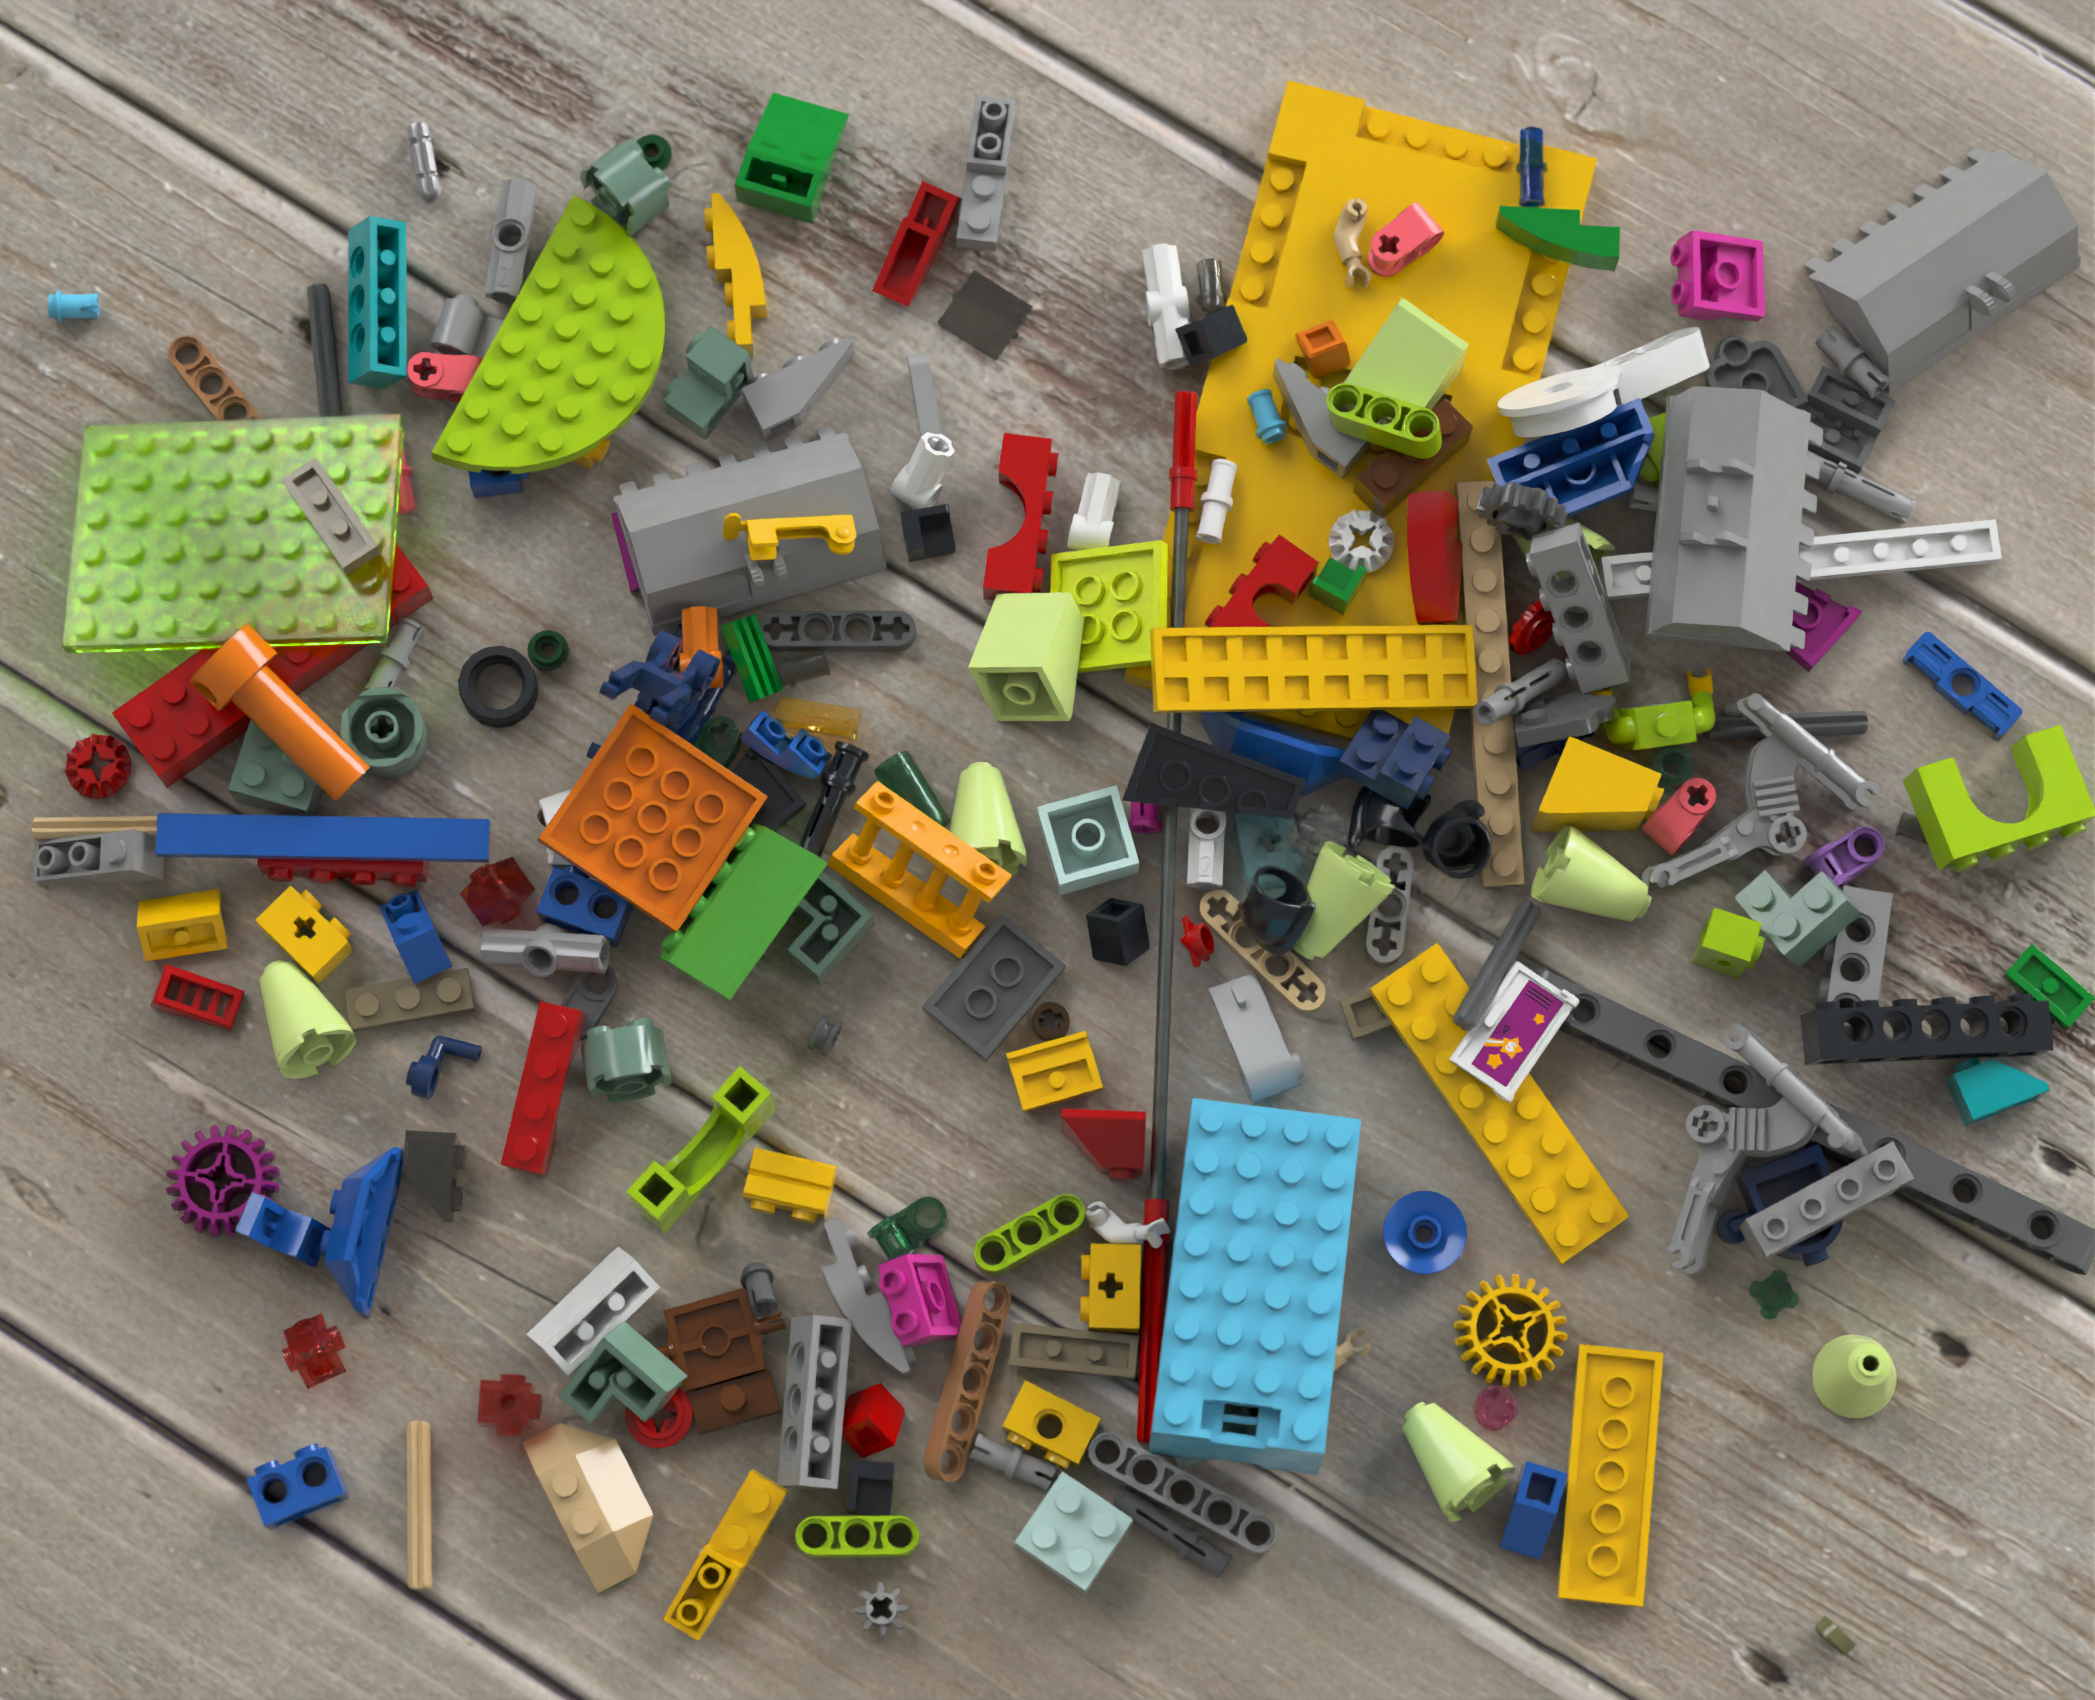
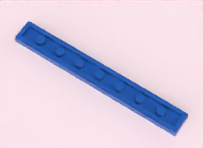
M158 813L155 854L157 857L489 863L491 822L489 819Z

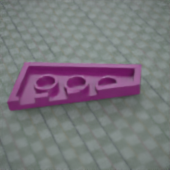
M1796 582L1795 592L1808 597L1807 615L1793 613L1792 626L1805 631L1804 649L1799 650L1790 647V652L1785 653L1810 672L1859 618L1863 611L1851 605L1847 608L1831 600V595L1818 588L1812 590Z

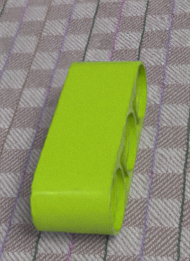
M1350 383L1337 384L1327 394L1326 402L1331 424L1341 433L1422 459L1434 456L1441 448L1442 436L1439 419L1433 411ZM1345 404L1355 406L1349 412L1338 411V408ZM1381 417L1393 418V421L1386 425L1375 423ZM1421 429L1431 431V434L1427 437L1419 438L1414 436V433Z
M1072 1194L1058 1195L984 1235L977 1241L974 1247L976 1268L987 1277L1001 1276L1073 1237L1081 1231L1084 1225L1085 1208L1082 1201ZM1062 1206H1070L1077 1211L1078 1218L1073 1224L1062 1225L1055 1219L1054 1214L1056 1210ZM1034 1226L1041 1232L1042 1237L1034 1245H1025L1021 1243L1017 1235L1023 1227ZM997 1246L1003 1250L1005 1257L997 1265H988L981 1259L982 1251L986 1247Z
M813 1516L801 1521L795 1534L798 1547L803 1554L811 1558H904L916 1551L920 1541L918 1527L914 1521L904 1516ZM818 1526L827 1532V1540L820 1548H809L804 1543V1534L809 1528ZM897 1526L907 1527L913 1534L912 1541L904 1548H896L888 1541L889 1533ZM853 1527H864L870 1533L868 1543L862 1548H852L846 1542V1535Z

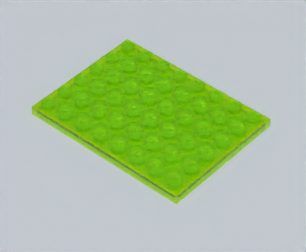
M401 414L85 426L62 647L66 653L221 648L246 624H249L271 647L388 643L405 422ZM315 457L382 552L348 575L281 480Z

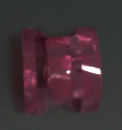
M1499 1385L1484 1389L1475 1400L1473 1407L1477 1423L1490 1431H1501L1508 1427L1518 1411L1517 1399L1513 1392Z

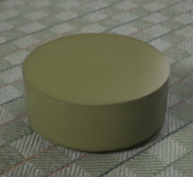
M1824 1616L1815 1625L1816 1632L1842 1656H1847L1856 1646L1827 1616Z

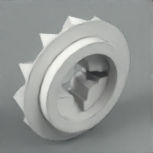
M1353 509L1350 513L1339 516L1330 530L1329 549L1335 561L1355 572L1359 565L1367 569L1366 573L1380 569L1387 563L1393 552L1394 532L1391 531L1386 518H1381L1374 514L1372 510L1357 511ZM1371 530L1373 531L1368 542L1371 550L1361 545L1349 551L1355 540L1352 531L1360 535H1364L1366 532L1369 533Z

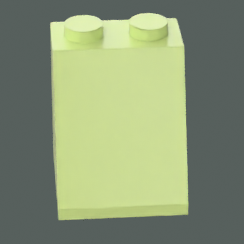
M1402 297L1344 383L1354 384L1431 410L1462 371L1469 344ZM1352 404L1344 405V407L1349 411L1355 408V406ZM1381 417L1375 423L1386 425L1392 422L1393 418Z
M1010 593L996 595L968 666L996 721H1070L1073 712L1084 619L1071 593Z

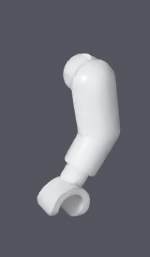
M1101 1201L1093 1202L1085 1211V1216L1090 1221V1227L1110 1244H1141L1144 1240H1148L1153 1248H1158L1162 1244V1239L1159 1235L1171 1232L1163 1218L1149 1225H1142L1141 1223L1126 1224Z

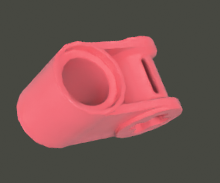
M1415 202L1405 208L1393 221L1375 233L1370 245L1368 265L1376 275L1391 277L1416 258L1434 248L1443 238L1445 232L1420 203Z
M418 353L409 360L407 366L410 388L420 398L459 403L483 359L472 355ZM425 371H432L427 381L421 380L420 377H423Z
M1703 778L1689 779L1666 803H1663L1655 811L1641 830L1673 857L1709 815L1716 800L1715 788L1709 781ZM1698 793L1703 795L1704 798L1701 804L1689 805L1690 795L1695 796Z

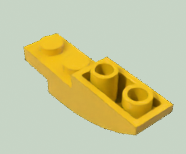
M711 193L712 207L704 208L706 232H713L714 245L706 246L708 270L715 269L717 282L725 283L726 307L733 306L734 320L727 321V337L749 352L750 357H754L752 319L768 318L759 263L752 243L733 209L719 193Z
M750 1470L712 1538L704 1546L662 1620L695 1640H701L771 1527L770 1523L789 1490L756 1470Z

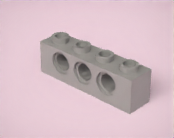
M1580 523L1533 535L1530 552L1526 553L1527 566L1531 576H1538L1542 586V588H1539L1540 600L1546 612L1551 611L1555 623L1552 624L1553 634L1559 647L1565 646L1568 657L1565 659L1566 668L1571 681H1578L1582 694L1630 682L1632 662ZM1565 571L1572 574L1573 576L1570 578H1561L1558 577L1555 573ZM1577 606L1583 608L1586 611L1583 613H1574L1570 611L1569 608ZM1590 641L1599 646L1588 648L1582 645V643Z
M1843 886L1841 890L1861 912L1849 925L1861 927L1865 933V940L1862 942L1851 940L1847 936L1846 928H1844L1822 948L1821 959L1822 961H1828L1826 977H1819L1816 1000L1822 1002L1838 1001L1840 1004L1854 1008V1002L1879 999L1893 894ZM1844 964L1854 966L1859 972V981L1850 982L1844 979L1840 972V966ZM1845 1022L1844 1032L1853 1041L1854 1030L1851 1025Z
M1892 1141L1745 1219L1739 1228L1760 1264L1909 1184L1914 1177Z
M807 1315L791 1319L777 1482L782 1487L811 1491L834 1490L838 1488L851 1319L821 1315Z

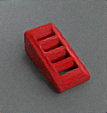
M166 964L161 973L150 1007L231 1031L245 991ZM173 981L181 983L175 1001L167 999ZM189 985L197 987L191 1006L183 1004ZM205 990L213 992L206 1012L199 1010ZM221 995L229 997L223 1017L215 1015Z

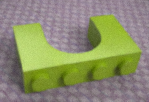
M2061 725L2025 735L2010 747L2028 795L2027 811L2021 822L2001 823L1981 813L1969 797L1954 757L1918 767L1902 780L1938 871L1954 867L1956 872H1961L1979 864L1978 859L1990 855L1992 861L2000 860L2015 853V847L2026 844L2027 849L2032 850L2049 843L2051 836L2062 834L2063 839H2067L2087 830L2085 824L2095 817V807Z
M741 1066L733 1072L712 1096L714 1108L692 1140L666 1165L661 1166L654 1160L626 1191L633 1207L664 1235L776 1112L772 1093Z

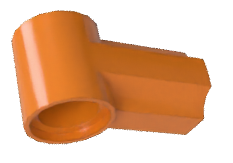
M694 606L682 609L683 653H680V673L685 671L693 656L701 649L720 659L718 671L709 688H723L722 651H719L717 608Z

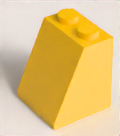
M1569 736L1531 830L1538 833L1559 832L1565 825L1578 828L1581 832L1637 830L1642 819L1648 821L1656 811L1664 791L1663 788L1657 786L1662 774Z

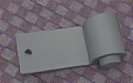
M457 294L455 298L445 300L430 346L445 355H472L483 359L504 320L486 316L478 308V301L469 296Z
M1255 972L1209 988V994L1237 1058L1239 1072L1251 1102L1254 1103L1298 1087L1300 1085L1298 1078L1304 1076L1301 1061L1296 1052L1289 1053Z

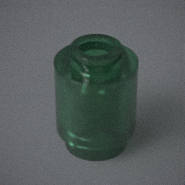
M1669 745L1661 748L1655 754L1649 769L1662 774L1657 785L1658 787L1663 788L1664 791H1676L1689 780L1693 773L1694 762L1691 754L1685 748L1678 745ZM1667 764L1675 766L1677 775H1668L1663 770V766Z

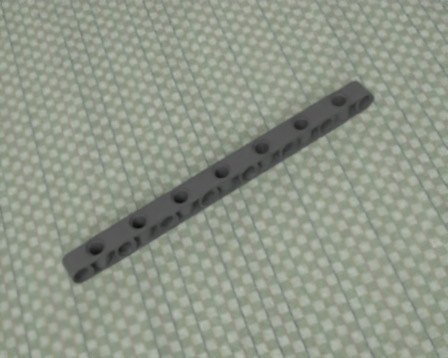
M1535 970L1534 973L1561 991L1565 989L1572 995H1575L1580 1000L1578 1005L1587 1007L1592 1013V1020L1590 1022L1580 1023L1573 1018L1570 1012L1559 1028V1031L1730 1111V1108H1768L1774 1106L1782 1099L1783 1095L1779 1094L1773 1086L1769 1088L1766 1085V1079L1752 1066L1544 970ZM1651 1041L1663 1043L1667 1048V1057L1657 1059L1651 1056L1647 1050V1043ZM1732 1076L1739 1079L1743 1084V1093L1734 1095L1726 1091L1723 1085L1724 1078ZM1828 1103L1839 1114V1117L1862 1138V1143L1867 1149V1155L1892 1141L1894 1142L1914 1177L1909 1184L1898 1191L2077 1274L2087 1275L2095 1257V1228ZM1821 1128L1815 1130L1811 1139L1804 1145V1147L1809 1148L1819 1144L1824 1156L1845 1166L1855 1162L1846 1148L1831 1147L1828 1143L1829 1134L1825 1133ZM1954 1184H1963L1969 1188L1972 1195L1971 1202L1963 1203L1955 1198L1953 1194ZM2032 1220L2042 1221L2047 1226V1239H2039L2032 1234L2030 1230Z

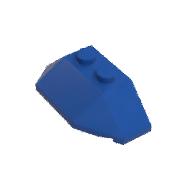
M1640 398L1616 407L1610 414L1597 421L1565 432L1543 436L1489 458L1487 461L1498 485L1505 488L1507 483L1517 482L1522 486L1540 488L1548 493L1547 498H1557V504L1566 506V518L1632 492L1655 434Z
M1201 712L1200 721L1213 746L1306 780L1301 796H1306L1346 776L1335 770L1339 760L1346 751L1345 749L1232 712Z
M391 1148L343 1179L341 1190L335 1189L331 1199L330 1214L335 1215L331 1231L325 1230L321 1241L320 1254L325 1255V1264L355 1311L361 1317L369 1318L407 1158V1155L401 1148Z

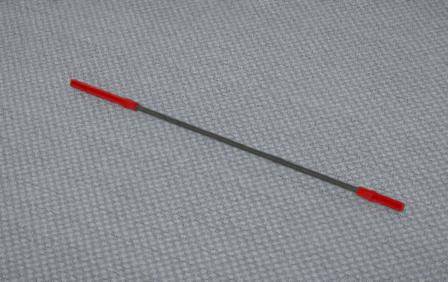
M1192 391L1176 392L1174 403L1172 468L1169 469V481H1171L1170 510L1175 512L1170 628H1185L1189 512L1194 511L1195 482H1197V469H1195L1197 394ZM1167 713V729L1181 734L1182 713ZM1164 805L1150 1199H1144L1143 1225H1149L1161 1218L1169 1225V1200L1164 1199L1178 807ZM1170 1233L1159 1235L1162 1239V1244L1158 1248H1153L1148 1240L1143 1241L1137 1440L1140 1443H1150L1164 1326L1167 1243H1170Z

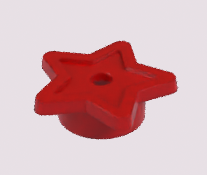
M1188 915L1182 918L1184 934L1181 936L1180 942L1189 951L1192 964L1196 968L1201 966V961H1210L1209 955L1213 954L1215 948L1214 939L1205 923L1194 925Z

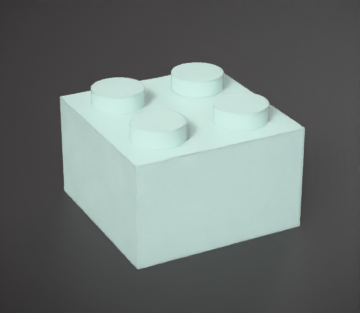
M1117 785L1037 807V821L1059 895L1138 874L1139 860Z
M1062 1471L1014 1543L1017 1549L1083 1594H1086L1131 1527L1133 1519Z

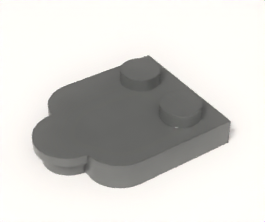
M1732 336L1722 340L1717 345L1714 354L1715 361L1710 364V368L1707 370L1706 387L1763 390L1797 409L1808 407L1809 400L1782 352L1775 344L1768 341H1757L1750 344L1742 337Z
M1582 692L1544 698L1540 695L1525 703L1520 712L1513 715L1518 748L1567 739L1569 736H1582L1597 730L1600 723L1607 722L1614 717L1613 709L1616 708L1615 698L1609 695L1594 696L1591 693L1582 694Z

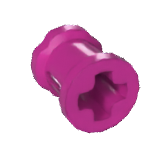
M1131 802L1130 821H1127L1130 832L1140 834L1161 832L1163 823L1159 821V805Z

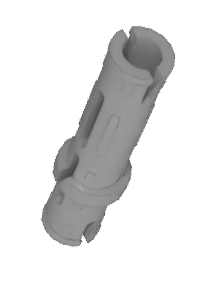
M1807 450V456L1820 462L1819 479L1813 481L1827 487V492L1834 494L1836 491L1905 524L1915 505V499L1901 495L1888 487L1847 469V464L1839 462L1836 464Z
M1552 658L1518 680L1499 685L1494 690V694L1475 704L1474 714L1477 720L1483 725L1490 726L1505 715L1512 716L1523 709L1525 703L1566 680L1567 669L1562 661Z

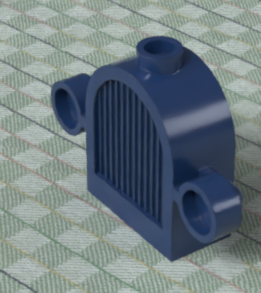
M1817 1144L1742 1171L1736 1178L1748 1212L1745 1213L1738 1209L1726 1211L1719 1218L1716 1225L1719 1238L1730 1245L1742 1243L1746 1239L1739 1226L1745 1219L1830 1175L1831 1172L1820 1145ZM1843 1220L1777 1255L1789 1260H1803L1805 1267L1813 1266L1829 1259L1826 1248L1838 1236Z

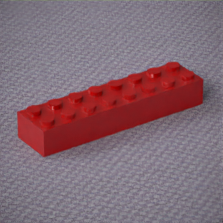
M381 522L368 532L382 553L348 575L335 557L332 556L112 712L115 719L166 788L176 783L247 732L251 719L232 701L221 711H218L189 683L196 672L243 626L249 624L277 652V655L267 666L298 696L399 624L398 621L401 617L407 618L434 599L428 584Z

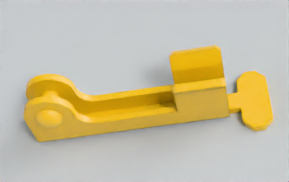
M730 513L724 518L722 533L723 538L726 540H734L739 537L740 531H745L751 561L775 560L777 557L776 546H779L778 540L821 538L827 542L831 552L837 555H847L853 551L856 538L852 514L741 521L739 514Z

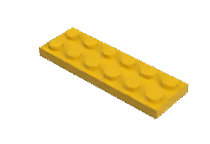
M1586 1344L1578 1345L1557 1599L1642 1608L1644 1605L1664 1353Z

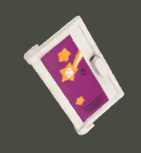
M1516 961L1498 987L1476 1027L1467 1032L1449 1060L1491 1088L1493 1094L1501 1098L1502 1101L1510 1104L1521 1083L1569 1013L1578 1006L1580 1000L1565 989L1561 991Z

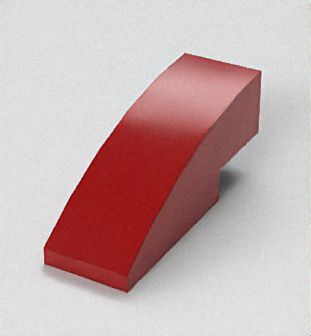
M921 182L908 215L903 217L872 289L873 292L910 307L962 203L961 197L927 182Z
M1446 490L1408 493L1407 548L1409 574L1416 621L1420 625L1458 622L1463 544L1456 539L1459 500Z

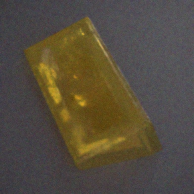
M783 697L776 709L775 716L776 720L784 728L795 730L803 728L807 732L855 739L858 738L862 711L856 708Z

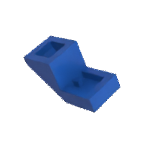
M252 1192L235 1231L259 1245L315 1268L321 1256L320 1247L325 1230L331 1231V1229L311 1217L285 1209L272 1200Z

